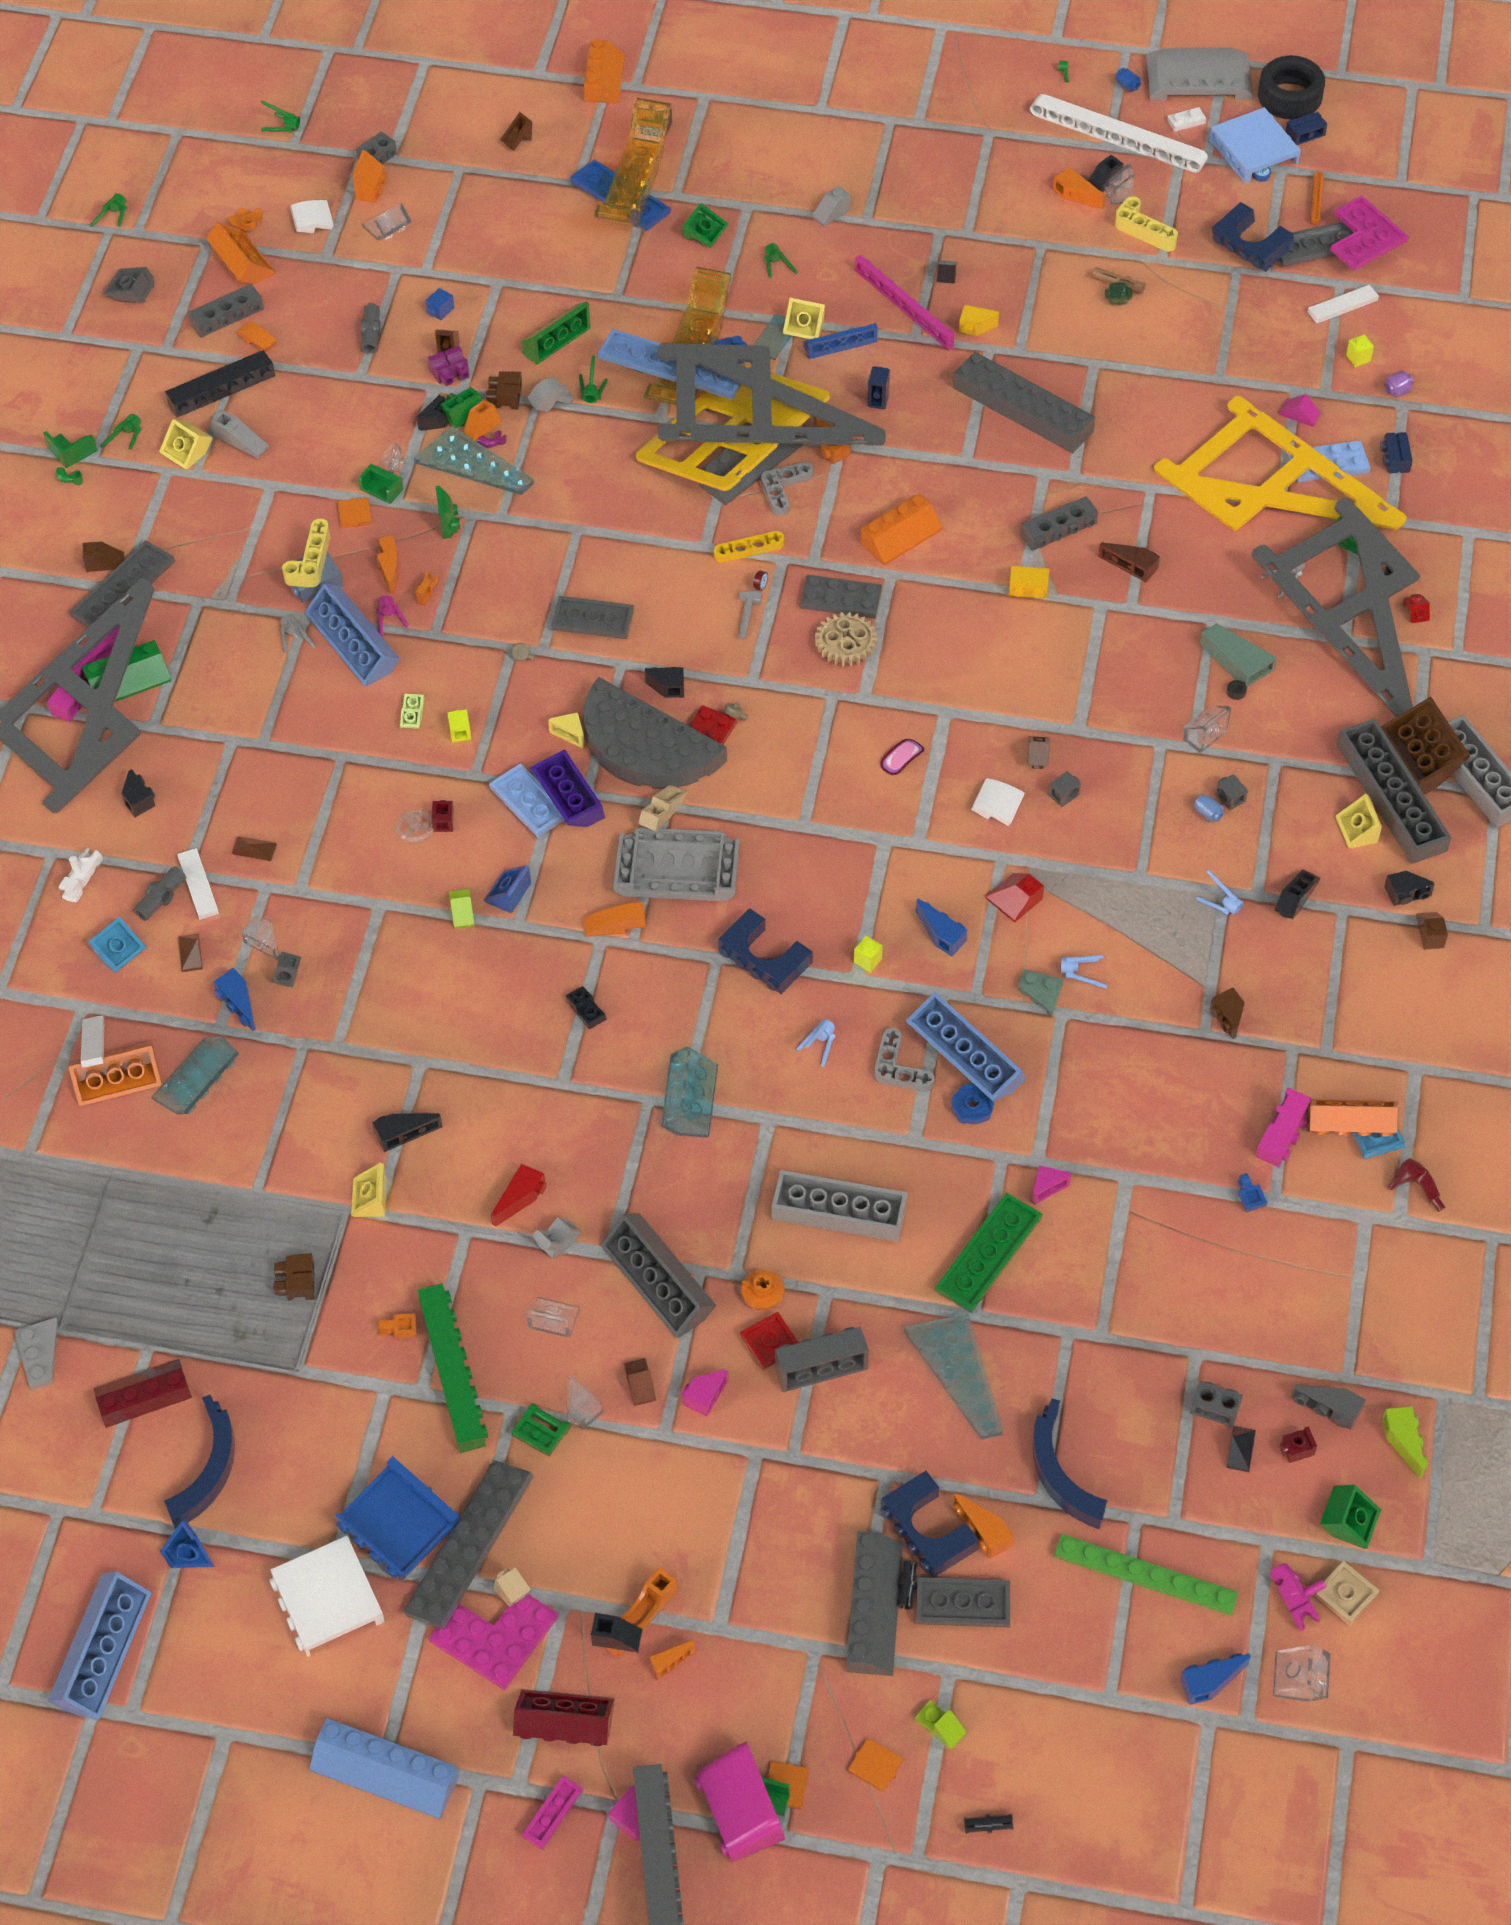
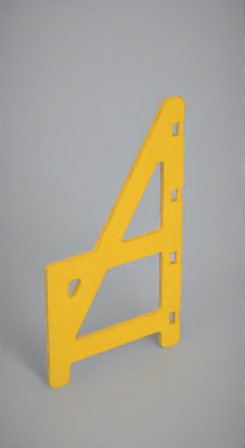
M1235 396L1231 399L1227 407L1237 417L1182 464L1176 465L1169 459L1163 458L1154 465L1156 474L1233 531H1238L1264 507L1338 519L1340 515L1334 509L1338 501L1285 491L1307 470H1312L1355 501L1354 504L1376 527L1397 530L1405 524L1407 518L1400 510L1385 502L1382 497L1350 474L1342 471L1339 466L1264 412L1259 411L1253 404L1241 396ZM1250 410L1257 414L1255 418L1248 413ZM1250 429L1257 430L1293 456L1288 463L1261 486L1198 475ZM1294 441L1298 445H1300V447L1296 448L1293 445H1291V443ZM1337 472L1344 478L1340 480L1334 475ZM1226 500H1235L1241 503L1233 507ZM1382 504L1388 510L1384 512L1378 506Z

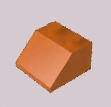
M362 150L352 174L356 200L376 203L378 197L382 195L383 185L387 183L388 176L385 174L384 166L366 150Z

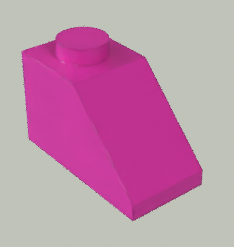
M723 1369L694 1377L692 1382L686 1384L682 1391L684 1406L708 1416L728 1382V1371Z

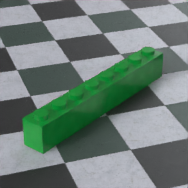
M443 1283L418 1289L417 1292L459 1452L464 1453L486 1447L485 1438H488L486 1425H481L480 1418H483L480 1405H475L474 1399H477L478 1396L475 1385L470 1386L469 1380L473 1379L470 1366L465 1367L464 1360H467L465 1348H460L459 1341H462L460 1329H455L454 1322H457L454 1309L450 1310L448 1305L452 1303L449 1290H444Z

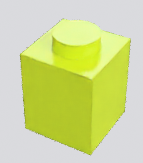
M1365 334L1350 339L1346 356L1355 367L1371 362L1374 345Z
M467 709L448 712L452 742L471 740Z
M865 936L854 949V963L871 973L882 960L883 945Z

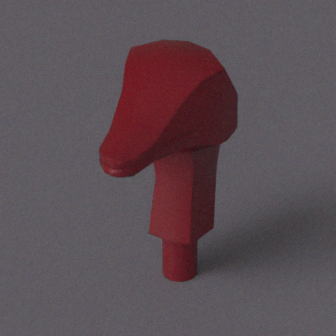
M1411 1158L1406 1159L1401 1164L1397 1175L1388 1188L1394 1190L1405 1183L1416 1182L1424 1190L1429 1203L1432 1202L1438 1212L1445 1209L1446 1207L1439 1198L1440 1193L1430 1172L1421 1163Z

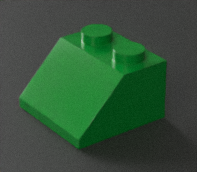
M1355 1484L1334 1485L1320 1525L1334 1538L1363 1549H1368L1381 1509Z

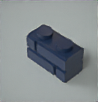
M1319 112L1308 113L1303 117L1293 118L1288 121L1285 132L1296 145L1325 136L1327 122Z
M872 367L868 380V407L882 410L886 408L890 386L889 368Z
M1386 433L1384 441H1381L1380 444L1381 452L1385 453L1383 456L1384 466H1387L1389 473H1409L1413 460L1407 433Z

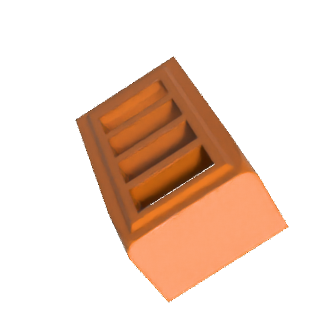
M694 1640L686 1641L651 1655L650 1664L657 1680L696 1652Z

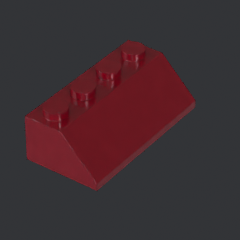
M179 1359L94 1388L95 1398L106 1428L192 1398Z
M521 1690L514 1709L513 1736H519L522 1739L541 1738L548 1742L561 1740L570 1744L581 1742L589 1743L592 1746L607 1745L611 1730L614 1699Z

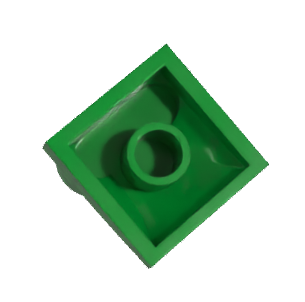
M700 203L681 229L687 239H696L711 248L729 223Z
M435 486L443 539H448L457 533V529H461L459 518H455V515H458L457 504H453L452 499L440 486Z

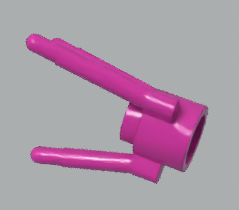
M389 595L382 596L378 600L379 608H377L379 634L383 637L382 614L393 617L395 611L405 627H408V623L401 614L398 605L394 604L393 598Z

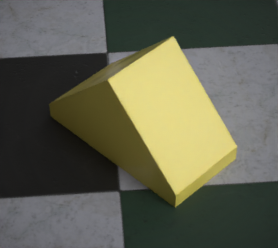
M578 713L549 719V732L583 749L585 746L584 734Z

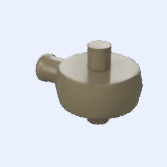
M517 643L511 649V655L516 661H524L527 658L532 661L534 660L535 655L529 653L528 647L523 643Z
M738 702L734 704L728 703L725 706L724 711L727 715L733 718H741L744 721L747 719L748 715L743 713Z

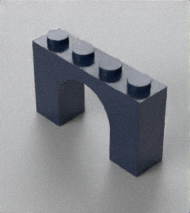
M1240 202L1212 227L1213 240L1217 244L1226 247L1230 252L1236 253L1243 260L1249 261L1256 268L1266 272L1295 246L1294 234L1279 226L1262 241L1248 242L1241 239V234L1255 222L1254 209Z
M749 908L718 939V951L723 957L734 961L739 968H744L750 972L755 979H760L769 989L782 994L813 963V951L796 941L782 956L776 959L763 960L754 956L750 952L749 947L766 930L765 918Z
M926 1470L881 1498L880 1511L886 1520H891L895 1533L900 1538L903 1537L905 1539L909 1552L912 1555L916 1554L919 1558L923 1571L925 1573L929 1572L935 1578L977 1551L979 1540L966 1523L940 1538L925 1537L914 1528L911 1519L915 1512L939 1497V1486Z

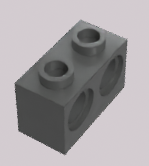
M382 131L356 149L357 159H359L362 150H366L381 164L397 155L396 142Z
M1199 1381L1190 1414L1233 1427L1243 1395L1233 1389H1223L1217 1387L1214 1383ZM1201 1397H1208L1211 1400L1205 1401ZM1223 1404H1230L1232 1408H1227Z

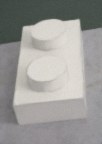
M1200 107L1168 115L1167 121L1175 132L1206 124V117Z

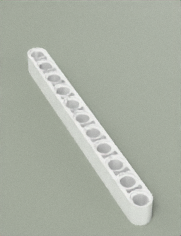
M1039 94L1030 106L1031 113L1036 117L1194 173L1199 172L1208 159L1207 153L1201 149L1045 94Z

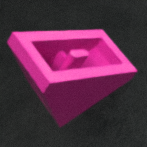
M1303 394L1286 400L1279 415L1314 427L1320 411L1310 398Z
M1039 1166L1033 1189L1032 1203L1035 1205L1070 1186V1172Z
M631 1786L610 1810L609 1820L632 1839L640 1841L635 1786Z

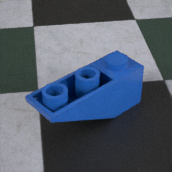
M919 898L916 900V913L933 943L948 955L953 956L967 941L968 929L963 924L949 918L944 912H939L933 908L930 903L924 902Z
M232 968L213 981L215 986L214 993L220 1001L224 1000L227 1003L226 1006L232 1014L236 1013L239 1016L238 1018L243 1026H248L252 1031H255L246 980Z
M1237 1653L1226 1660L1214 1659L1206 1665H1190L1182 1671L1180 1680L1189 1705L1212 1700L1248 1666L1251 1658L1250 1653L1245 1655Z

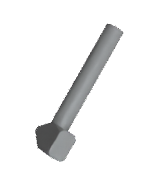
M750 590L739 593V599L745 602L738 635L739 639L746 638L752 604H761L762 592Z

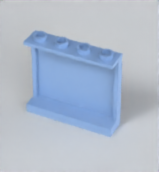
M1265 107L1211 127L1209 140L1244 183L1251 181L1253 172L1288 159H1292L1296 164L1299 163L1301 154L1299 146L1292 141L1291 137L1286 134L1282 126L1276 122L1272 114Z

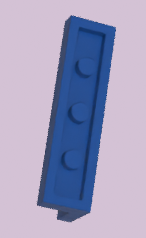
M874 323L803 342V347L808 358L812 359L876 343L878 327Z

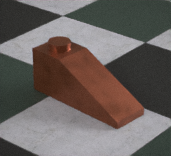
M1102 542L1099 546L1098 557L1144 582H1147L1159 567L1160 556L1146 548Z

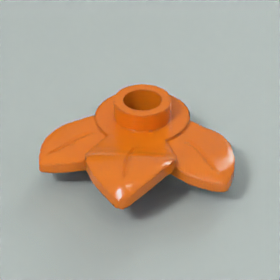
M240 207L236 216H229L228 221L232 226L240 227L242 231L250 232L257 227V222L262 219V210L256 208L249 212Z

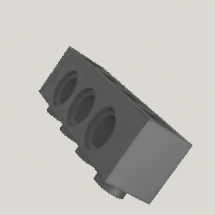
M249 284L191 310L188 314L191 326L201 338L263 310L264 307L262 296L252 284Z
M1085 496L1022 523L1021 537L1032 551L1042 548L1049 543L1059 541L1082 529L1092 527L1097 523L1098 510L1088 497Z

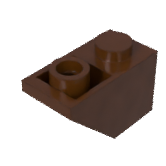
M1234 987L1212 997L1210 1006L1211 1014L1220 1021L1223 1031L1228 1033L1232 1039L1237 1036L1245 1003Z

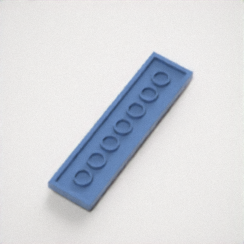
M612 329L598 352L599 359L676 382V362L658 358V346L661 343ZM700 365L695 366L696 389L733 400L741 386L740 383Z

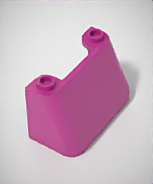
M747 1741L735 1746L696 1771L698 1776L694 1777L697 1788L699 1791L704 1790L723 1838V1842L719 1844L724 1857L729 1855L731 1861L734 1862L786 1840Z

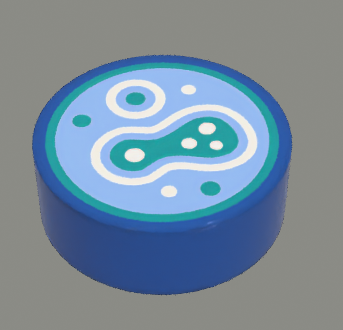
M1267 167L1253 172L1254 179L1261 182L1267 181L1270 178L1271 169Z

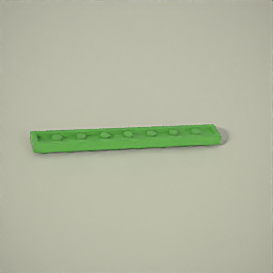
M1061 1534L1054 1554V1558L1232 1616L1238 1596L1237 1591Z

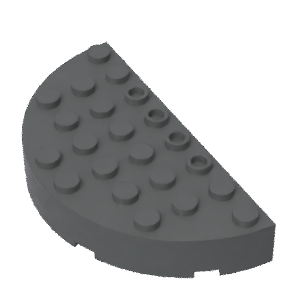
M598 677L589 690L584 705L586 740L591 753L598 759L599 764L618 779L640 787L641 784L652 786L653 789H664L668 785L682 787L696 783L699 778L706 775L710 776L727 762L726 746L608 681Z

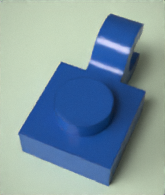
M1248 1173L1239 1175L1240 1180L1237 1182L1241 1190H1239L1238 1195L1246 1212L1267 1206L1268 1202L1260 1185L1253 1186Z

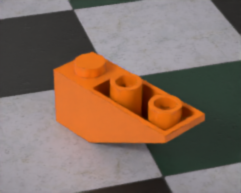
M1070 167L1054 176L1053 190L1064 199L1099 209L1104 208L1105 194Z
M959 1494L954 1495L952 1508L958 1517L961 1516L978 1538L979 1549L983 1554L986 1553L991 1559L1013 1546L1014 1535L1002 1518Z

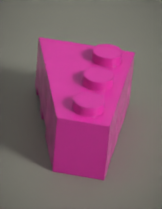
M1289 1087L1287 1088L1284 1101L1281 1106H1278L1277 1114L1272 1123L1269 1124L1258 1146L1257 1158L1276 1167H1280L1283 1161L1287 1162L1292 1151L1290 1150L1291 1145L1296 1146L1301 1135L1299 1134L1300 1129L1304 1130L1308 1124L1309 1118L1307 1113L1311 1097Z

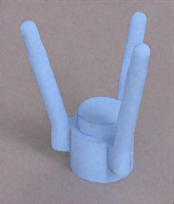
M1207 870L1206 873L1227 894L1222 902L1224 907L1201 897H1196V900L1218 909L1226 915L1230 912L1233 915L1237 914L1243 907L1244 902L1236 897L1210 870Z
M1103 955L1062 957L1061 973H1066V978H1074L1098 987L1107 988L1106 984L1074 974V972H1078L1079 963L1098 962L1099 959H1103Z
M822 1019L818 1026L797 1047V1051H800L804 1046L808 1048L816 1038L820 1041L828 1040L821 1062V1067H824L832 1041L836 1037L833 1034L835 1030L834 1024L829 1020Z

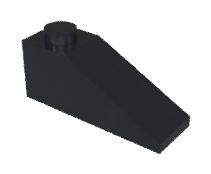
M1302 869L1282 890L1274 911L1280 913L1285 918L1293 919L1301 911L1321 878Z
M439 1113L390 1114L381 1116L372 1122L374 1133L384 1152L443 1127Z

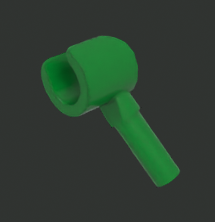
M1059 60L1058 71H1063L1065 82L1068 83V61Z

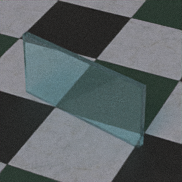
M778 314L774 315L754 344L756 346H769L770 359L773 360L777 358L792 336L783 334L786 317Z

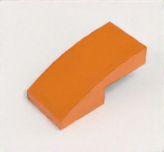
M252 321L247 322L237 330V333L249 345L253 343L260 351L264 350L266 352L277 342L270 333Z

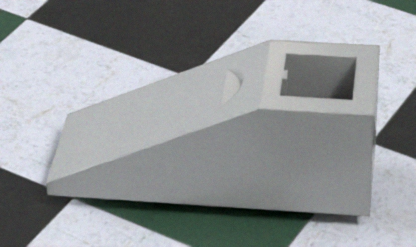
M223 410L211 421L214 437L256 458H259L269 448V445L241 420Z

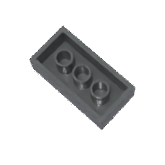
M849 1327L835 1334L827 1333L820 1338L805 1339L794 1345H782L779 1349H775V1370L782 1391L787 1392L868 1370L869 1349L861 1327Z

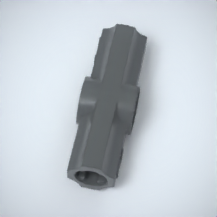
M368 303L367 306H364L363 320H361L362 351H365L367 354H373L378 350V336L381 335L380 307L375 305V303Z
M174 866L159 882H152L146 890V896L133 909L134 913L140 919L146 921L161 905H168L173 899V892L187 878L185 873L180 868Z

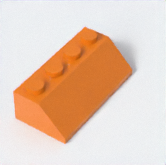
M591 39L584 80L585 102L619 103L625 54L608 40Z
M216 222L206 239L211 244L210 247L219 254L218 257L227 264V268L234 273L237 281L253 285L276 273L244 231Z
M918 493L862 527L861 544L885 566L940 532L943 527L932 504L923 495Z
M151 1041L105 1052L103 1064L82 1067L81 1059L70 1061L68 1065L79 1106L162 1086Z
M1312 1099L1310 1105V1131H1315V1134L1326 1135L1328 1131H1335L1337 1135H1350V1132H1358V1135L1370 1136L1371 1132H1378L1380 1136H1393V1133L1398 1131V1101Z

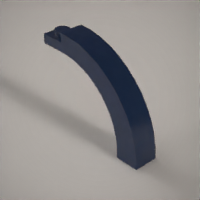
M211 1394L202 1397L213 1426V1448L210 1458L202 1473L189 1487L176 1496L164 1501L175 1529L182 1520L190 1522L213 1503L226 1484L232 1469L235 1454L233 1427L227 1409L222 1411L218 1400L213 1402Z
M1051 1398L1050 1405H1045L1042 1416L1037 1415L1034 1426L1032 1447L1036 1471L1045 1490L1058 1506L1075 1519L1100 1529L1107 1500L1094 1496L1078 1487L1065 1474L1058 1463L1052 1443V1432L1059 1411L1060 1400Z

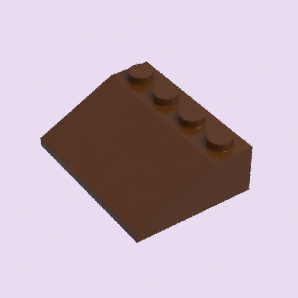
M1431 696L1381 726L1424 795L1439 787L1470 758L1464 745Z

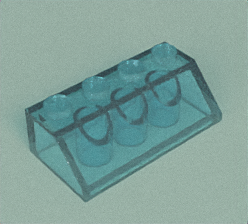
M223 1036L203 1038L152 1096V1099L177 1115L191 1113L196 1108L195 1104L198 1100L204 1098L209 1093V1088L212 1084L217 1083L222 1078V1073L225 1069L230 1068L235 1063V1058L239 1053Z
M690 1047L683 1048L670 1056L661 1127L675 1135L707 1138L710 1134L718 1064Z

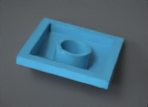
M120 916L88 941L100 961L114 973L146 949V946Z

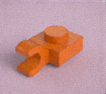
M430 571L425 573L424 580L415 590L417 602L425 606L433 594L434 586L439 583V575L436 574L434 578H430Z
M416 1313L394 1314V1320H379V1335H388L394 1332V1338L416 1337Z

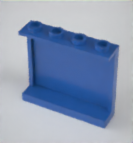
M392 1456L386 1462L387 1467L341 1514L336 1513L335 1518L337 1521L336 1526L345 1534L349 1532L354 1537L352 1540L361 1549L365 1547L370 1551L369 1556L377 1564L382 1562L387 1567L385 1569L392 1578L396 1579L398 1577L403 1581L460 1521L459 1515Z

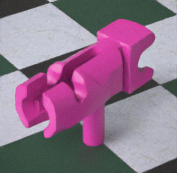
M1287 1563L1273 1568L1269 1574L1274 1583L1280 1585L1278 1591L1298 1628L1301 1631L1305 1629L1303 1624L1305 1616H1312L1315 1622H1319L1320 1617L1308 1597L1326 1588L1323 1580L1321 1579L1306 1587L1300 1584V1577L1293 1572Z

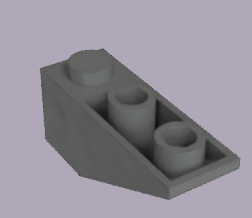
M1295 1385L1291 1394V1398L1297 1404L1307 1406L1313 1409L1316 1414L1322 1417L1326 1416L1338 1426L1346 1427L1350 1430L1363 1410L1366 1399L1343 1388Z

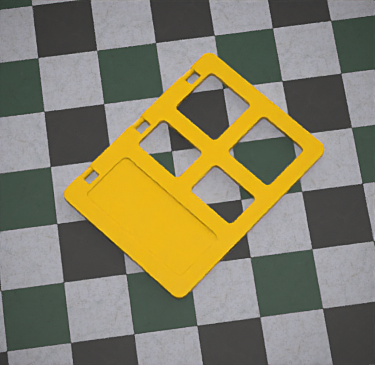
M740 364V365L745 366V367H747V368H750V367H751V366H748V365H745V364ZM771 373L773 380L826 403L830 399V394L827 390ZM741 384L733 400L705 391L695 400V416L703 409H710L732 416L724 425L753 423L752 389ZM774 399L771 401L773 426L800 427L811 417V415ZM677 417L669 424H675L677 422ZM657 434L636 453V459L644 464L722 491L732 489L744 475L753 470L780 443L704 442L683 462H678L655 454L667 442L659 440ZM719 446L747 455L725 476H718L695 468Z

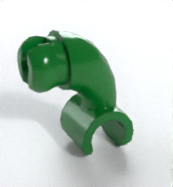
M59 467L56 469V477L61 482L74 483L75 485L83 483L82 474L79 470L73 471L72 476L65 472L64 468Z

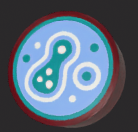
M761 570L756 573L753 582L755 589L763 590L768 581V573Z

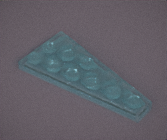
M452 426L414 458L416 464L520 495L534 484V480Z
M963 1314L904 1327L905 1334L981 1439L1003 1435V1428L969 1315Z

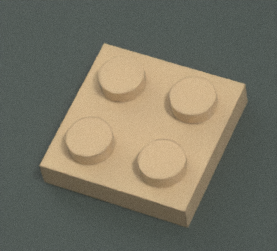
M1343 1561L1324 1581L1326 1588L1315 1593L1313 1596L1350 1626L1377 1597L1380 1590Z

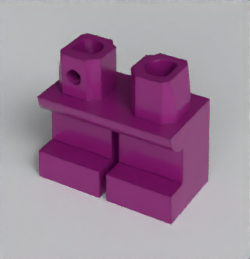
M460 346L445 350V354L440 352L428 357L429 370L438 383L443 382L446 386L453 384L455 377L459 376L462 380L470 377L468 361L464 358Z

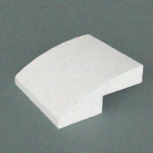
M327 200L304 201L290 206L297 232L314 233L315 228L332 230L334 224Z
M986 778L971 810L986 819L992 816L1009 826L1025 793L1006 783Z

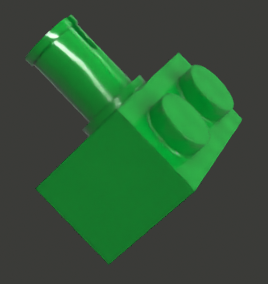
M472 387L457 395L450 393L452 397L447 395L446 401L440 404L447 423L455 429L466 423L470 409L482 401L480 394Z

